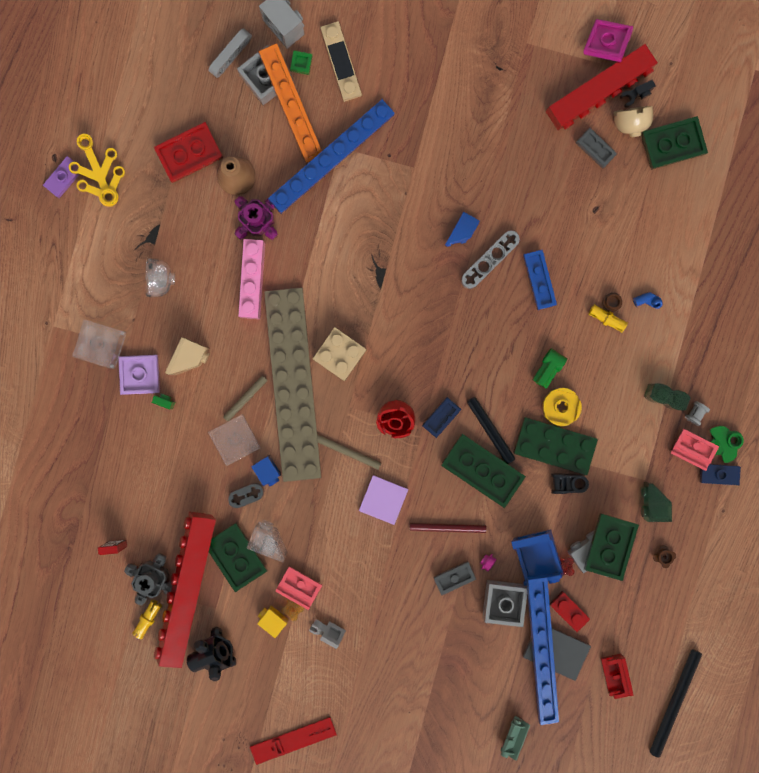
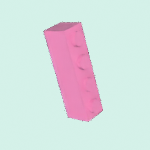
M244 239L238 315L240 318L260 319L265 242L263 240Z

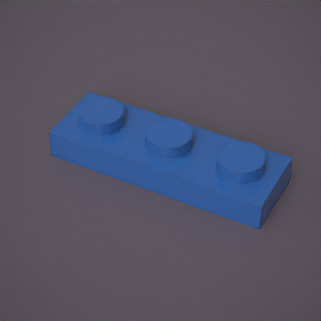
M543 249L524 254L523 258L537 310L556 306L557 303Z

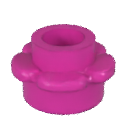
M486 554L480 562L482 570L485 569L489 572L497 561L493 554L490 556Z

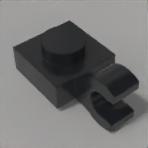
M653 79L635 87L631 91L622 93L620 98L628 97L630 100L624 107H630L636 98L644 99L652 94L651 91L656 87Z

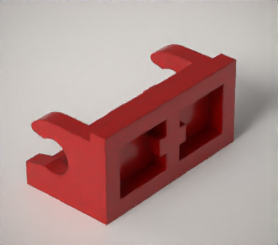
M621 653L602 657L601 663L609 696H614V699L634 696L625 657Z

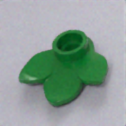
M725 426L711 428L710 433L714 439L710 442L719 446L715 455H722L724 463L733 461L737 457L738 449L744 443L742 434L737 431H730ZM732 437H735L736 442L734 444L731 443Z

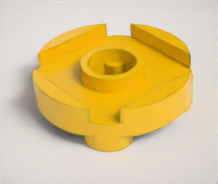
M557 388L551 390L545 396L542 410L544 417L550 423L557 426H567L579 418L582 404L574 391L567 388ZM563 401L567 409L559 412L557 404Z

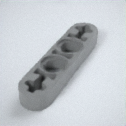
M507 231L464 273L461 278L463 287L467 289L476 287L518 245L519 235L515 231ZM506 236H514L515 239L513 241L515 244L509 243L504 248L502 245L508 240ZM494 248L501 249V258L497 259L492 256ZM482 261L487 262L489 265V269L486 272H481L478 268V264ZM474 268L476 273L481 275L482 277L479 278V276L477 275L473 279L474 284H466V276L471 277L475 273L472 271V269Z

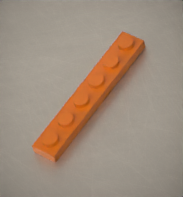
M277 43L259 50L258 53L303 159L307 163L313 160L322 150Z

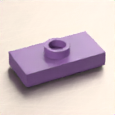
M68 156L43 184L45 188L59 199L80 175L70 172L69 164L74 161ZM73 165L71 170L77 171L78 165Z

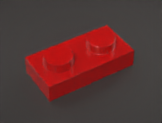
M563 591L550 603V606L576 632L590 620Z

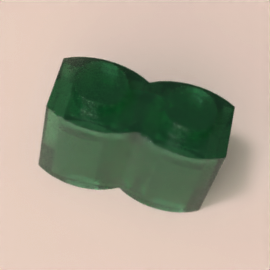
M660 383L648 384L644 395L650 402L663 404L668 409L680 411L687 409L691 399L687 393L672 390L667 385Z

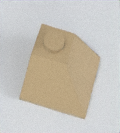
M181 337L165 373L168 375H178L197 368L202 363L205 364L210 355L208 353L209 348Z

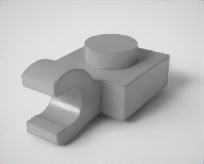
M315 619L309 629L313 634L322 635L320 640L335 649L338 648L346 630L330 621L325 625Z

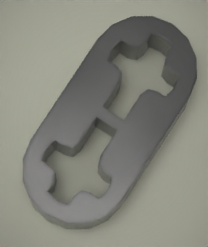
M253 483L235 490L229 495V504L233 508H240L258 501L264 495V488L258 483ZM252 487L260 490L258 497L255 495L248 496L247 493L253 490ZM234 494H237V496H245V498L240 500V504H238L237 502H233L232 500L233 498H235Z

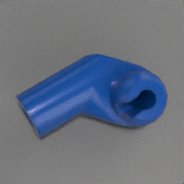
M651 292L633 298L636 307L647 304L655 309H659L663 305L661 298Z

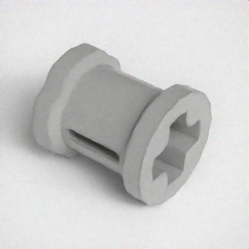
M695 401L693 409L685 418L691 423L700 426V421L710 409L704 404Z

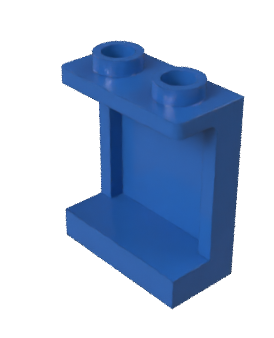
M551 529L516 537L512 540L513 549L517 551L524 575V586H527L526 577L546 575L549 584L560 581L564 572Z

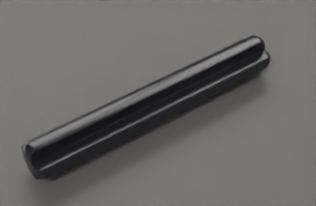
M472 397L467 401L470 409L507 464L513 462L515 457L477 398Z

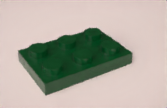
M698 116L641 133L651 170L708 153Z
M600 513L584 570L623 581L639 525Z
M237 522L211 539L209 554L234 592H237L268 571Z

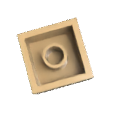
M334 327L313 357V360L345 381L367 349Z

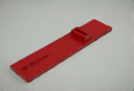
M331 717L252 745L250 750L256 765L336 736L337 733Z

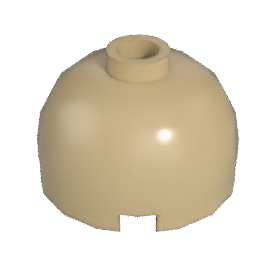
M653 106L635 107L625 111L618 110L613 112L617 129L622 133L629 134L630 137L641 136V132L647 130L652 124Z

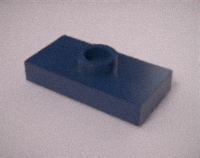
M446 397L422 426L437 438L462 409Z
M709 464L707 471L700 469V483L740 486L741 467Z

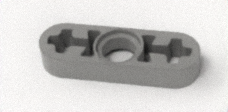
M241 29L212 62L209 72L216 78L220 77L250 42L252 35L246 29Z

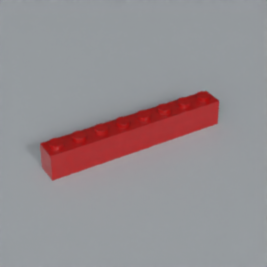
M189 511L188 517H185L183 525L185 532L179 542L181 550L175 559L176 572L172 574V589L167 594L168 607L167 610H164L162 617L164 625L158 634L159 647H156L154 651V659L157 660L160 667L182 668L216 522L212 514Z

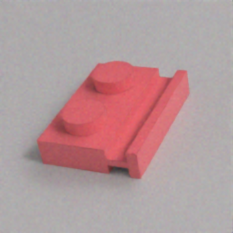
M683 429L670 453L707 471L719 446Z
M289 566L275 592L309 610L322 584Z

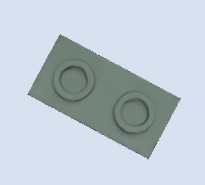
M517 716L514 717L503 748L500 749L501 756L505 758L509 756L517 761L530 724Z

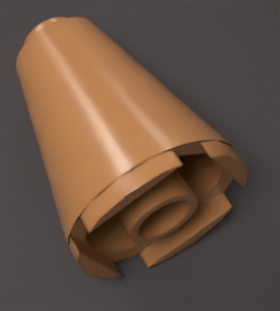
M227 157L218 168L217 180L225 192L231 195L244 194L252 188L255 182V170L252 164L242 157Z

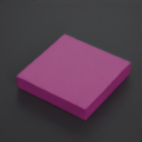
M596 19L583 50L584 55L621 62L632 35L633 26Z

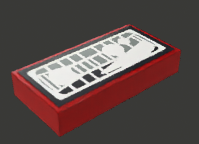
M127 540L106 542L98 547V554H117L127 547Z

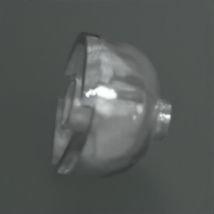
M147 258L145 272L146 297H161L167 294L171 285H175V273H171L170 266L163 260Z

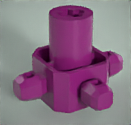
M239 196L234 201L241 210L238 213V220L242 226H239L234 233L240 240L244 239L248 232L253 236H261L265 233V236L271 240L278 236L277 231L272 226L274 224V215L270 211L271 209L274 210L275 207L269 202L268 198L265 200V204L259 199H252L248 203L242 196Z

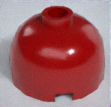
M391 400L380 408L376 420L377 428L384 435L386 433L392 435L391 438H404L409 436L414 429L415 413L408 403L401 400Z

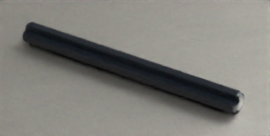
M692 649L650 749L651 755L657 758L661 757L702 657V653Z

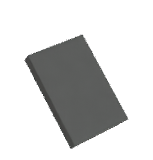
M552 628L555 672L576 681L591 645ZM530 638L523 658L533 662L532 639Z

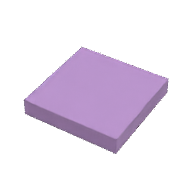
M158 355L118 356L120 395L160 393Z
M373 475L359 511L395 525L408 489Z

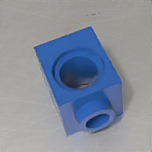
M270 455L251 466L263 486L268 484L270 487L279 481L278 477L281 476V473Z

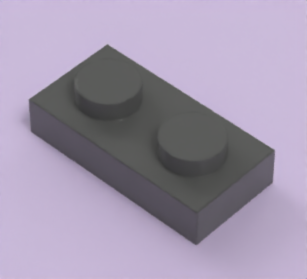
M468 561L433 577L441 596L476 580Z

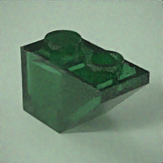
M644 482V487H641V497L644 498L641 515L644 517V520L648 522H672V502L654 484Z

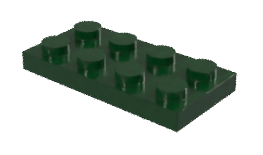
M524 417L513 454L588 475L598 439Z
M463 434L460 435L441 464L442 467L503 508L507 506L526 477Z

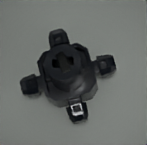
M219 627L212 628L209 638L196 641L194 643L196 652L187 656L188 668L192 672L202 669L208 670L209 679L212 681L220 679L222 670L236 665V658L233 656V646L229 640L223 637L222 629Z

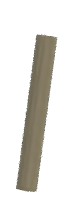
M262 375L223 418L229 422L268 380Z

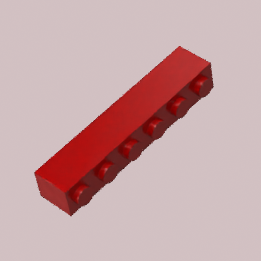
M644 44L624 57L621 62H616L549 106L546 113L558 131L562 128L566 130L574 124V120L578 117L583 119L591 113L589 110L596 107L598 109L606 103V99L610 96L612 98L617 97L622 93L621 89L624 87L630 88L638 82L637 79L641 76L646 78L654 72L653 68L658 62L647 45Z

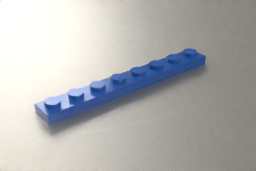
M383 99L380 100L268 198L269 202L282 214L390 120L395 113Z
M546 575L526 577L538 721L540 725L558 723L559 713L548 579Z

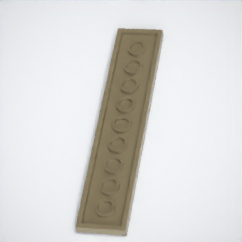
M303 288L264 291L283 482L321 478Z

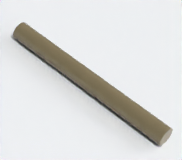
M317 434L318 443L379 470L380 462Z

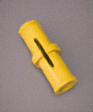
M595 304L588 313L589 316L603 322V325H608L620 333L625 330L628 322L613 315V312L603 310Z
M156 600L150 601L146 611L139 617L140 621L132 632L133 636L138 634L136 638H144L150 625H153L155 622L154 618L162 607L161 603H158Z

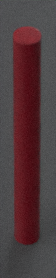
M410 523V531L486 533V525Z

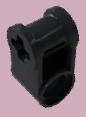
M551 474L553 478L552 494L583 493L589 488V481L580 474ZM581 478L583 486L576 488L574 483L577 479Z

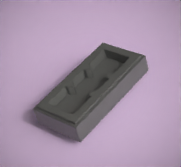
M591 128L576 141V144L602 169L617 155Z

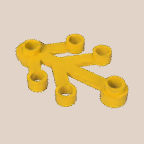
M81 134L77 137V145L81 150L85 151L93 171L80 166L78 162H71L69 170L72 174H81L97 181L101 189L89 185L85 180L77 182V189L80 192H88L98 196L104 206H114L119 199L116 189L120 179L125 176L124 168L116 166L113 169L114 176L109 187L105 179L113 160L117 158V151L114 148H108L100 168L92 150L93 140L91 136ZM88 140V146H83L82 141ZM110 151L115 152V156L112 158L108 156ZM78 165L79 168L77 171H72L71 167ZM117 169H121L123 174L118 176L115 172ZM81 183L86 184V188L83 190L79 188ZM107 194L112 195V199L110 201L105 199V196Z

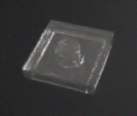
M243 414L208 432L226 466L261 448Z

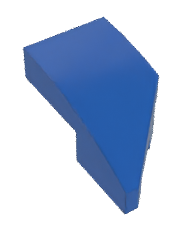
M463 212L445 246L449 247L460 242L461 244L466 243L472 237L480 221Z

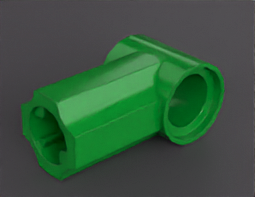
M550 348L542 360L543 364L532 380L547 389L556 373L561 371L568 358Z

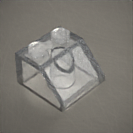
M259 521L253 530L247 549L284 562L288 552L278 529L273 527L274 524L269 521Z

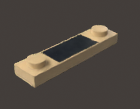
M339 21L320 27L343 101L361 97L362 93Z

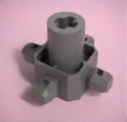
M159 553L155 556L153 562H145L139 568L134 564L126 566L124 572L130 577L134 576L131 584L133 590L138 592L135 597L136 604L142 606L146 603L148 597L154 598L162 590L165 594L171 592V582H167L169 572L167 568L163 567L166 562L165 555Z

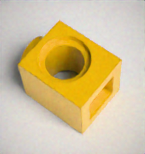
M272 605L268 609L264 607L257 616L260 618L257 624L274 638L278 636L289 620Z

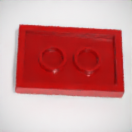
M206 122L154 147L172 183L223 158Z

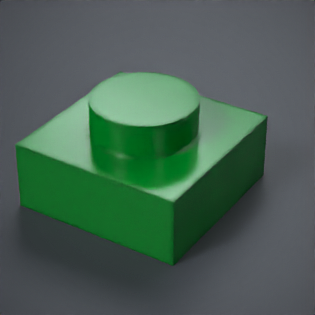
M293 51L290 71L309 75L313 54Z
M161 393L160 396L155 395L151 403L171 410L176 402L171 401V396Z

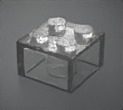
M84 320L72 357L115 369L126 332Z

